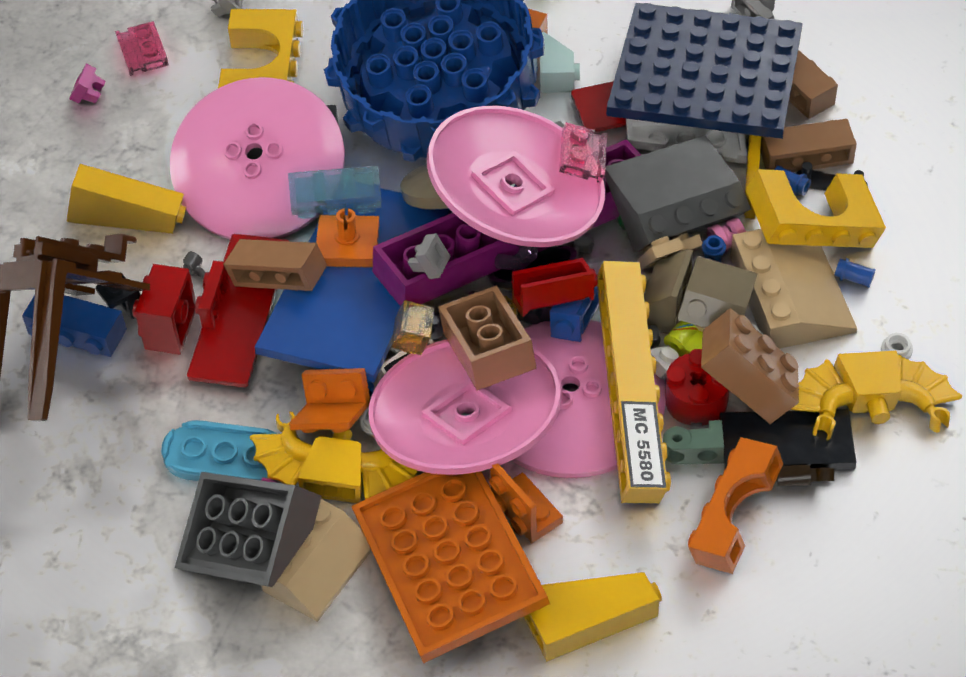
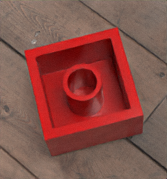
M153 264L149 275H146L143 279V283L150 284V290L142 291L140 299H136L133 305V317L137 319L138 335L142 337L145 350L180 355L196 313V297L190 271L187 268Z

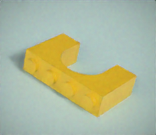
M231 9L228 24L231 48L267 49L276 53L277 57L269 64L259 68H221L218 88L238 80L259 77L276 78L295 83V81H292L293 77L298 76V62L295 58L300 57L301 53L298 37H303V21H298L297 9Z
M757 169L746 188L767 244L873 248L886 229L863 175L836 173L824 193L834 215L831 217L819 215L804 207L795 197L784 170Z

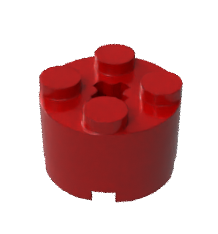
M694 349L690 353L678 357L671 363L666 373L665 399L667 410L678 422L690 426L691 423H702V426L709 425V421L719 420L720 413L726 412L729 402L730 391L701 368L702 349Z

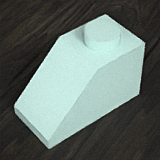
M542 32L545 49L544 55L540 57L541 93L571 92L574 90V80H580V63H574V52L547 33Z

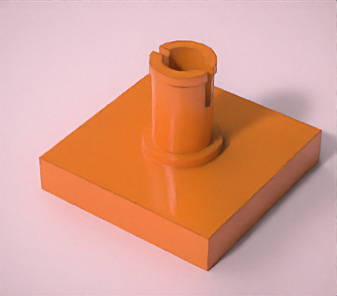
M345 208L340 209L336 215H319L316 243L325 259L327 267H373V246L378 245L379 216H359L349 208L348 215H345Z

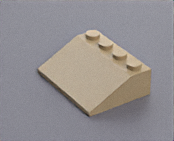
M762 229L733 234L731 261L735 267L758 273L749 300V306L759 330L763 334L768 335L779 349L857 333V326L822 246L767 244Z

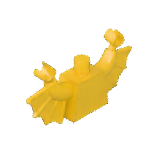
M896 350L838 354L834 366L830 360L826 359L824 363L816 368L805 369L804 378L799 382V403L790 410L819 412L820 415L816 419L812 434L816 436L818 430H823L828 434L827 440H829L836 424L834 416L837 408L847 405L852 413L869 412L872 423L883 424L890 419L889 411L895 409L898 401L913 403L924 413L928 412L930 415L929 428L933 432L938 433L940 432L941 423L947 428L949 427L950 412L946 408L935 407V405L960 400L962 394L951 387L947 375L934 372L924 361H910L898 355Z
M289 411L290 420L295 417L291 411ZM279 414L276 415V427L282 432L281 434H252L249 437L256 447L253 460L258 461L266 468L268 479L278 480L283 484L295 486L299 483V487L321 495V499L359 503L362 500V479L364 498L368 499L415 477L418 470L398 463L382 449L362 452L361 443L351 440L352 431L350 429L341 433L333 432L332 438L319 436L315 438L312 445L299 439L296 430H290L289 423H282L279 420Z

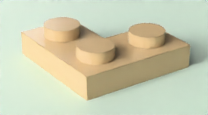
M684 233L669 240L668 236L651 242V246L644 248L645 253L637 261L640 262L641 270L654 266L656 261L683 250L689 249L695 252L702 247L703 242L699 234L689 237L688 233Z

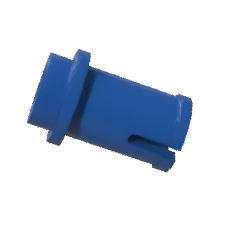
M782 166L775 168V170H784L795 196H804L808 192L811 180L807 178L806 174L798 175L784 169Z
M712 235L703 241L702 251L704 257L722 262V255L726 251V244L721 237Z
M840 258L834 276L840 277L839 281L846 279L870 288L876 269L850 262V258H846V260Z

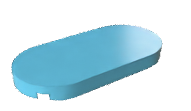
M193 420L181 424L182 427L176 430L172 429L162 442L161 453L164 464L169 472L176 477L199 481L201 472L261 480L263 477L267 478L268 474L266 468L261 463L253 460L256 447L249 437L252 434L277 433L264 428Z

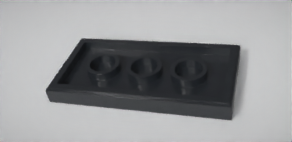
M836 409L834 416L836 424L829 440H827L828 434L823 430H818L816 436L812 434L816 419L820 415L819 412L787 411L771 424L756 412L720 413L719 420H722L724 440V471L728 465L729 453L733 448H736L740 437L777 446L783 466L810 465V469H855L857 462L849 409Z

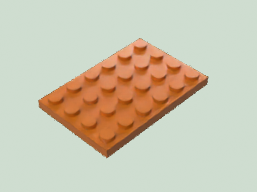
M482 471L458 475L424 472L351 506L423 664L550 604L545 590Z

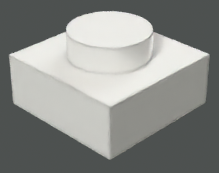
M669 345L651 349V356L656 358V375L661 380L666 379L669 366L679 357V354Z

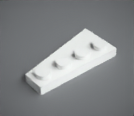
M626 119L627 140L635 149L654 151L655 147L666 148L706 135L718 153L724 157V161L747 164L744 134Z

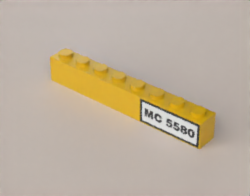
M603 261L597 274V290L621 503L659 504L665 493L670 490L671 476L665 470L667 445L665 442H662L661 438L664 420L662 413H658L657 404L660 399L659 385H655L654 381L656 358L651 356L650 348L653 343L652 329H648L647 325L650 308L649 303L644 300L646 277L641 274L640 262Z

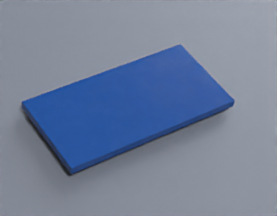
M341 180L337 192L329 201L323 215H336L343 208H345V215H348L349 208L359 216H379L378 244L451 214L452 211L449 208H416L404 201L401 192ZM318 224L309 240L310 243H316ZM326 267L312 291L283 290L255 345V354L315 369L365 368L367 381L375 383L407 311L404 312L375 276L373 267Z

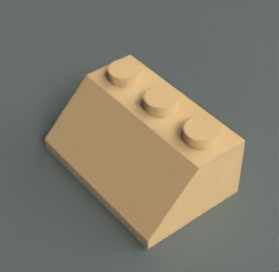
M321 499L313 530L273 588L262 586V591L318 622L371 552L363 531L343 510Z

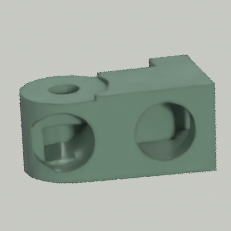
M722 420L709 421L708 428L687 430L679 426L671 427L663 435V442L667 445L666 460L672 464H721L724 462Z

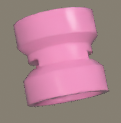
M735 217L727 220L722 226L716 224L708 227L707 238L712 235L721 237L726 244V253L732 246L733 234L746 231L740 219Z

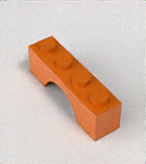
M740 437L736 448L730 451L728 465L723 475L717 478L715 492L710 502L704 505L701 515L702 519L697 529L693 530L689 537L688 548L696 564L733 574L745 548L739 529L732 524L734 511L747 497L755 493L772 490L783 466L777 446Z

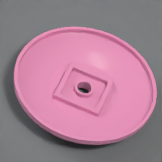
M265 77L248 78L229 83L200 100L179 126L174 137L170 155L172 184L176 192L184 194L181 204L186 207V212L209 232L229 240L232 234L280 239L306 227L326 209L329 201L337 192L345 165L343 137L334 115L325 103L314 93L298 84L282 79ZM253 148L263 150L262 155L257 159H249L247 157L248 152Z
M506 106L473 107L448 117L440 124L431 138L427 151V169L437 194L456 216L469 226L492 238L526 247L558 246L576 240L587 233L593 227L602 211L605 201V187L602 174L594 158L573 135L542 116ZM509 184H515L518 187H512Z
M590 320L584 333L581 334V342L551 337L550 322L547 321L524 328L532 340L533 348L542 353L555 368L560 381L562 400L558 416L548 433L530 450L511 461L538 474L559 478L591 477L617 469L601 322ZM655 373V385H659L660 399L657 404L658 413H662L664 418L666 407L664 379L661 380ZM572 383L576 384L579 389L569 392L562 387Z
M447 339L441 340L407 355L390 368L381 378L374 389L369 403L370 427L380 448L389 457L406 467L426 473L458 475L491 469L492 465L497 463L502 465L521 456L548 433L558 416L562 398L559 377L551 362L542 353L533 348L537 369L477 391Z

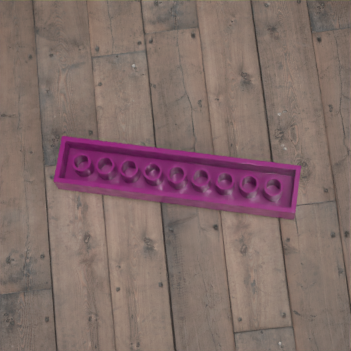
M627 139L591 154L600 169L605 187L604 205L591 229L619 217L617 206L602 168L641 155ZM451 213L373 246V273L405 312L550 247H526L497 240L479 232L454 213ZM437 233L451 257L440 278L429 279L425 272H413L407 262L410 258H415L416 252L414 249L423 242L427 234Z

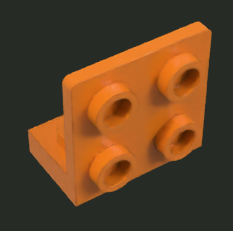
M365 368L305 370L301 376L307 404L290 421V430H301L303 433H313L318 430H331L334 433L348 431L369 407L370 395Z
M499 463L492 465L490 469L491 478L489 479L491 490L502 511L510 519L512 528L518 535H524L532 544L563 523V515L523 472L512 479Z

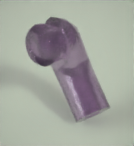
M520 246L519 251L515 255L498 253L495 258V267L512 271L526 269L537 259L538 248Z

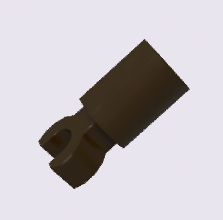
M810 465L782 466L776 479L777 487L811 486V482L834 481V468L810 469Z

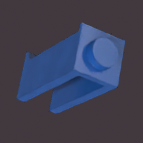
M594 287V300H590L587 297L583 300L553 305L550 310L551 337L576 342L582 341L581 334L584 333L599 306L597 287Z

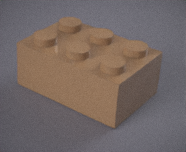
M497 285L438 306L444 335L477 391L537 369L532 340Z
M730 308L703 330L701 368L769 424L799 403V366L796 359L791 354H785L768 335H762L757 331L747 317L738 315Z

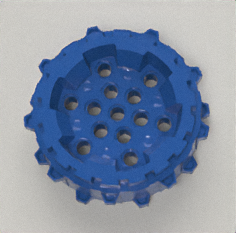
M350 0L344 7L335 8L331 15L332 23L336 27L335 31L333 30L331 40L333 57L329 58L328 66L323 70L328 86L340 88L346 110H348L343 117L345 126L351 133L362 131L377 144L389 150L402 152L405 161L416 162L419 158H427L428 147L436 129L443 121L457 112L479 106H506L525 110L526 107H535L540 99V91L534 86L537 81V58L544 55L545 44L541 29L532 28L530 13L526 4L523 3L524 0Z

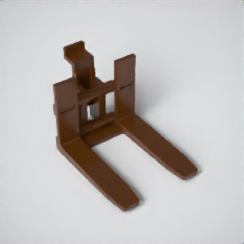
M125 234L106 235L104 246L87 244L86 247L80 246L79 240L71 238H61L60 241L36 236V240L20 238V244L14 245L13 257L16 258V261L0 264V377L11 291L35 289L28 379V420L47 421L54 385L64 293L76 296L95 294V288L77 285L88 283L131 292L150 290V284L122 278L123 273L110 270L97 271L98 262L107 264L125 262L127 244L136 243V237Z

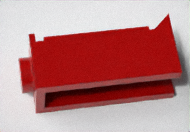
M584 258L513 271L512 301L521 316L524 317L533 309L583 300L587 297L590 300H594V287H597L598 284L597 275Z

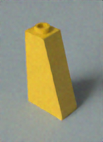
M79 164L71 186L67 222L173 234L176 222L182 224L186 212V207L181 204L184 194Z
M644 572L542 585L548 596L550 604L524 616V619L546 662L658 617L659 602L662 601V596L656 583H650Z

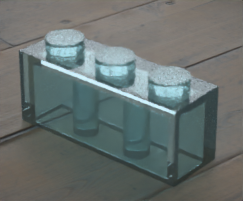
M378 166L288 173L292 215H298V218H313L316 216V213L328 212V215H336L343 208H345V214L348 208L358 210V213L362 214L372 213L376 211V208H381Z

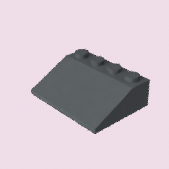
M706 135L602 168L634 252L644 250V248L651 246V242L659 238L668 236L669 240L684 233L689 235L707 229L710 226L724 223L729 219L738 218L751 210L741 182Z
M201 472L174 568L273 588L313 530L322 496L290 484Z

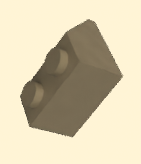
M686 249L656 261L652 273H646L644 300L649 303L650 308L647 325L657 326L661 333L668 334L679 322L677 318L692 271L693 250Z
M697 256L677 320L706 328L730 308L738 315L745 316L758 273Z

